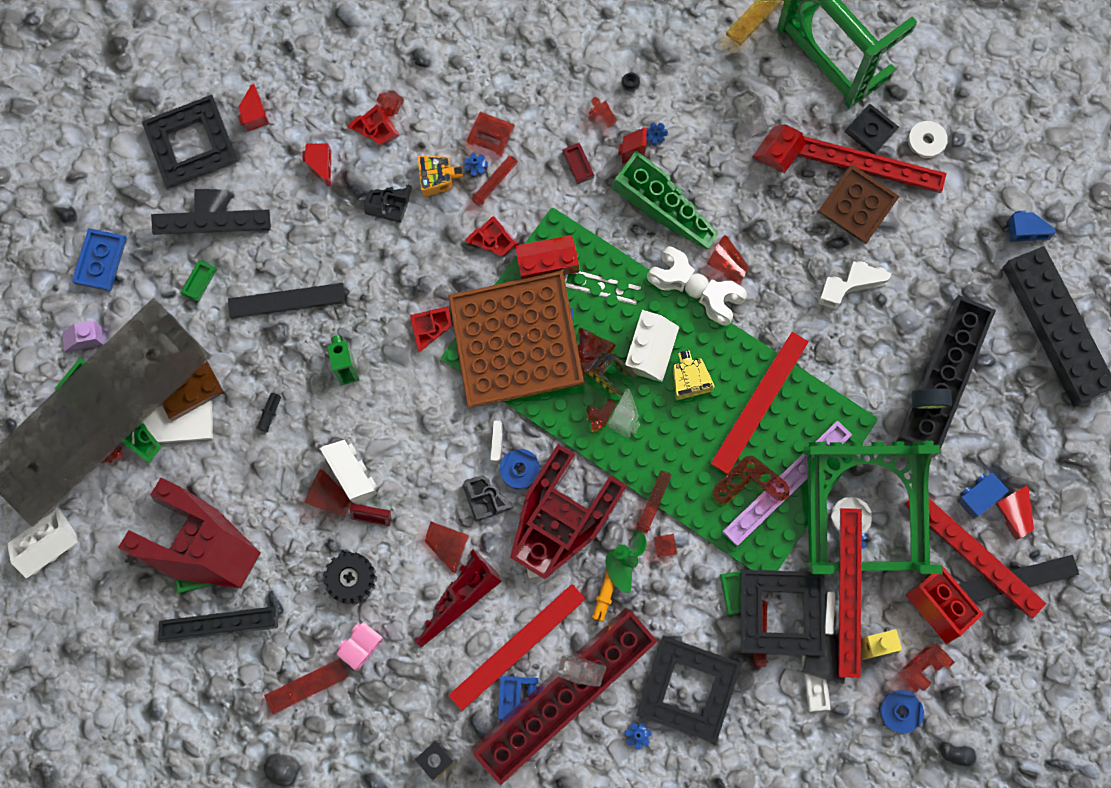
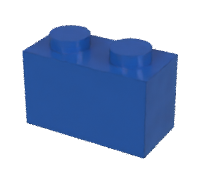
M993 472L987 476L983 473L975 480L977 484L972 489L968 486L959 493L962 497L957 502L973 520L1009 491Z

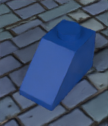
M1016 211L1008 219L1011 242L1050 240L1056 233L1055 228L1034 212Z

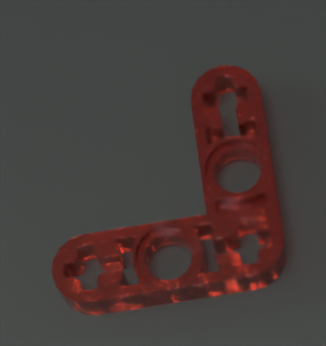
M754 456L743 458L713 489V497L721 505L729 503L751 480L778 501H783L790 495L788 484ZM747 464H754V468H747ZM763 474L771 476L768 482L760 481V477ZM734 476L742 478L739 484L731 483V479ZM775 483V485H776L779 489H782V488H783V489H784V492H783V493H781V492H778V493H777L776 488L773 486V484ZM719 492H722V493L725 492V493H726V496H725V497L719 496L718 493H719Z

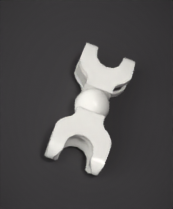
M670 246L666 247L662 252V260L670 269L664 270L653 267L647 273L648 281L665 291L677 289L683 292L685 289L689 296L700 298L699 303L705 306L706 313L710 319L724 326L729 325L733 319V313L724 305V302L729 301L737 305L741 304L746 300L747 292L732 281L716 282L711 280L709 283L704 275L699 273L693 274L695 269L688 264V259L683 252Z

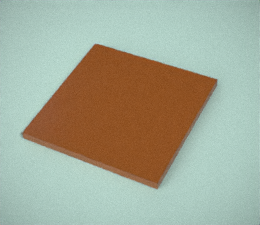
M563 270L448 295L466 402L469 409L585 384Z

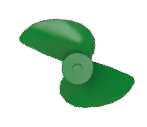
M639 530L634 531L630 548L624 544L618 545L607 553L605 559L606 569L613 584L627 594L631 591L632 568L637 567L638 557L645 552L647 546L646 537Z

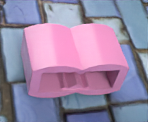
M364 622L361 625L358 623L352 629L351 634L353 635L348 641L343 640L337 648L339 651L336 654L356 671L364 665L370 655L384 640L383 637Z

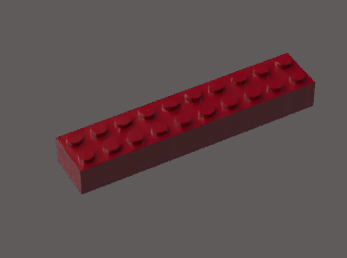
M625 608L470 748L472 755L501 786L658 641L630 609Z

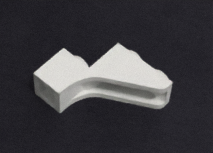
M853 261L846 282L839 277H827L818 304L837 310L842 298L846 294L885 286L892 273L887 272L884 268L870 267L865 262Z

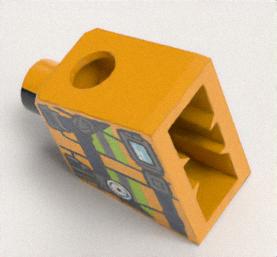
M418 156L423 197L453 189L452 179L463 177L462 166L451 167L448 157Z

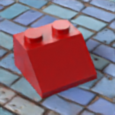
M775 125L753 154V158L785 174L806 144L803 133L788 125Z

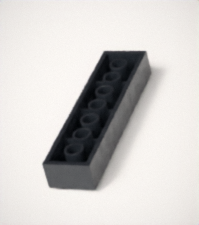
M1045 246L1008 260L1002 268L1073 407L1110 393L1111 372Z
M958 295L953 300L917 390L950 389L952 406L947 408L916 409L912 408L911 403L896 442H905V446H913V442L933 441V445H940L941 450L996 312L995 309L961 295Z

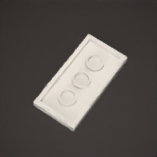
M212 400L172 422L161 403L132 406V409L159 444L213 439ZM132 431V443H133V444H135V443H134V431Z

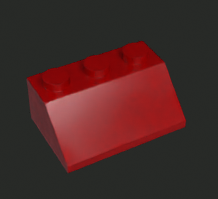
M572 235L515 246L521 279L563 270L564 275L579 272V262Z
M943 565L942 574L928 575L905 594L945 644L960 637L984 615Z

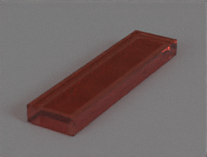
M339 658L264 696L271 713L274 715L349 678L342 660Z

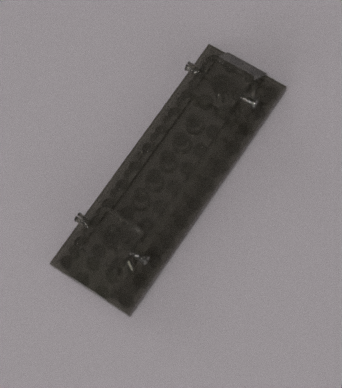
M152 298L0 443V495L31 527L36 526L212 356L155 298Z

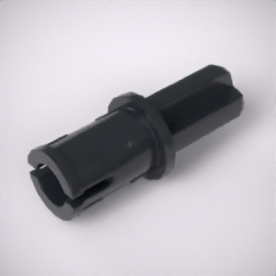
M270 393L265 408L261 409L262 415L256 426L257 429L268 433L273 417L277 415L275 412L281 399L280 395Z

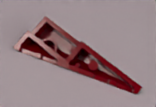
M471 550L469 553L471 558L466 566L462 565L459 569L461 574L455 582L450 583L434 608L436 613L431 620L425 622L426 628L421 636L414 639L415 643L420 647L427 644L502 582L496 570L476 550Z

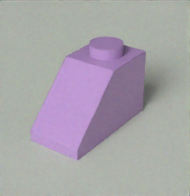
M94 320L74 324L62 333L64 352L104 345L102 327Z

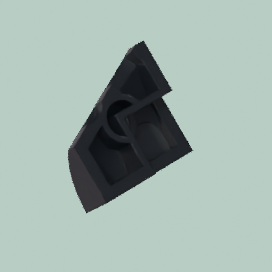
M408 184L406 188L396 190L393 187H388L384 190H370L363 205L365 214L402 222L411 195L412 185Z
M194 189V212L227 211V205L230 199L234 198L235 193L234 191L221 189Z
M484 475L467 479L462 485L475 522L503 513L514 507L511 501L508 502L500 494L501 491L497 487H493L490 480Z

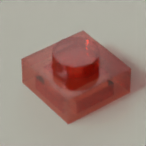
M674 534L653 537L657 558L677 555Z

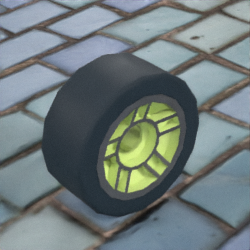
M921 389L911 392L912 408L935 409L952 406L950 389Z

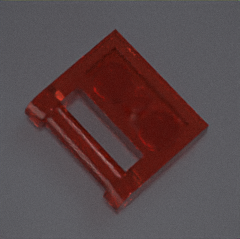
M479 112L468 136L467 143L489 149L502 157L515 129V124ZM480 133L501 142L497 145L477 137V134Z

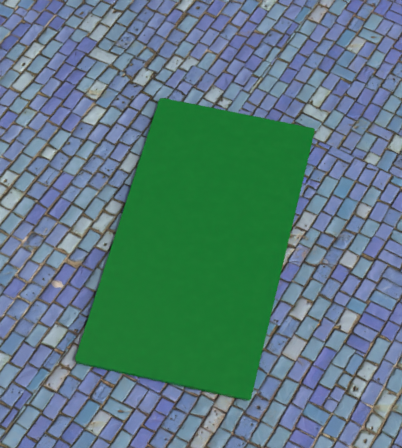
M551 208L525 244L572 235L579 262V271L600 276L604 280H616L618 283L616 285L588 278L581 273L568 274L566 283L590 289V293L567 288L570 308H573V324L585 384L503 402L749 570L778 571L808 526L807 479L737 547L722 532L804 453V447L809 446V442H816L837 420L852 434L842 444V446H850V442H864L876 424L877 417L795 364L729 474L726 475L711 466V462L778 353L733 323L724 326L710 319L706 313L705 306L685 292L677 289L665 291L654 286L647 279V273L650 271L648 268L557 209ZM517 255L494 285L521 279ZM598 283H604L605 288L602 290L601 286ZM629 284L640 286L641 289L635 290L628 287ZM617 288L624 291L622 295L616 293ZM601 292L610 294L607 297L599 296ZM617 296L631 300L635 299L637 304L618 301ZM642 310L661 315L679 326L663 382L625 373L603 353L615 354L624 364L626 363ZM455 337L443 353L441 359L462 374ZM689 350L692 360L699 358L703 360L713 381L714 390L713 392L676 400L673 367L675 364L681 363L678 354ZM589 373L600 375L621 396L609 393ZM839 455L843 459L844 463L851 462V458L849 456L847 459L844 458L842 455ZM833 457L828 458V466L832 470H838L840 468L839 461ZM824 469V474H827L825 480L831 478V474ZM843 472L835 479V481L831 485L829 493L831 492V490L833 489V487L835 486Z

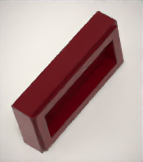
M580 142L562 149L576 184L594 178V173Z
M351 503L349 510L352 520L383 526L391 525V510Z

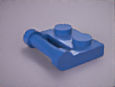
M501 676L498 719L505 718L520 704L521 684H528V697L536 689L538 678Z

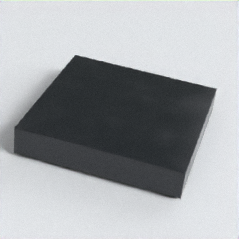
M869 104L846 128L845 133L868 152L876 154L899 129V126L873 105Z
M826 635V656H806L802 673L838 684H844L845 677H838L839 639Z

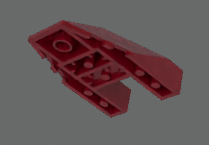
M557 444L525 495L510 555L511 559L543 579H547L596 538L627 490V485L610 475L589 509L556 490L575 460V454L560 444Z
M160 478L150 494L153 501L187 517L186 522L170 549L128 530L118 546L120 552L177 581L184 580L241 589L261 552L218 509L180 486Z

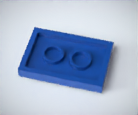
M88 228L72 282L76 285L111 291L127 237Z

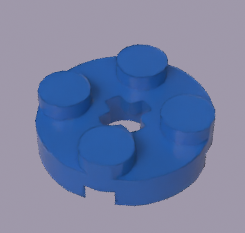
M516 449L507 453L501 460V477L513 489H528L540 473L539 462L532 452L526 449ZM520 464H523L525 472L517 474V470L514 469L515 466L519 467Z
M898 690L885 696L880 706V715L883 724L896 733H910L922 723L924 708L913 693ZM901 705L904 706V710H907V715H903V718H900L896 712L897 709H900Z

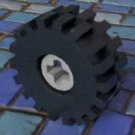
M356 552L340 553L338 557H333L331 559L332 562L330 564L327 563V570L323 573V576H325L323 584L326 585L327 593L333 599L347 605L358 604L360 601H365L367 596L370 597L372 595L371 591L376 587L375 581H377L376 570L372 563L366 557ZM351 572L352 576L355 577V580H351L350 583H347L345 576L349 575Z

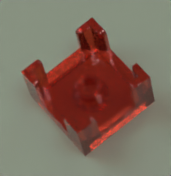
M938 643L927 645L898 674L914 692H917L919 689L925 691L931 685V682L922 671L930 664L937 671L942 667L948 669L955 662Z

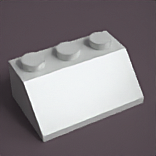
M642 310L625 365L636 375L663 382L679 326L661 315Z
M345 440L320 448L347 496L354 504L360 505L377 494L375 491L377 485L372 477L368 478L365 471H367V468L362 460L358 461L356 459L357 451L352 443L348 445Z
M57 508L7 543L10 562L27 579L29 576L37 574L46 564L54 562L65 551L71 550L78 541L75 531L61 510Z

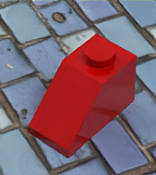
M252 84L238 107L240 115H238L241 126L245 125L248 131L269 125L259 92L255 84Z
M642 128L623 136V144H619L618 155H622V163H627L636 151L645 157L647 128Z
M329 143L306 144L305 151L302 152L303 162H306L308 168L325 185L331 186L332 150Z

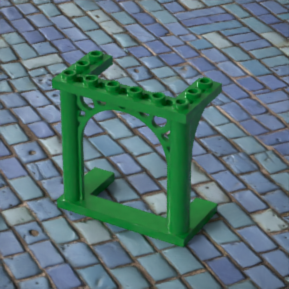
M784 0L777 29L781 34L786 31L844 95L846 98L844 104L850 109L893 77L896 68L892 64L875 76L873 75L882 54L914 31L917 21L912 16L881 40L877 41L841 0ZM819 6L825 10L864 53L853 83L847 79L821 50L813 37L812 19Z
M933 441L913 442V446H905V442H892V446H884V442H871V446H863V442H850V446H842V442H830V446H826V442H809V446L804 447V455H807L809 561H806V570L812 574H834V571H839V561H828L827 497L835 479L848 468L860 464H876L896 474L907 490L910 505L911 561H862L861 571L913 570L920 574H942V565L930 561L928 488L931 459L934 454H940V445H933ZM893 454H895L890 463L884 462L883 459L885 456L886 458H890ZM839 455H842L844 458L847 459L849 456L851 458V462L844 463L843 459ZM868 455L870 457V460L865 461V456ZM906 457L908 460L906 467L902 470H897L895 468L897 459ZM828 458H836L840 463V468L832 470L827 464ZM824 469L831 474V478L825 480L827 474H824ZM911 469V473H908L910 475V479H906L904 477V473H907Z

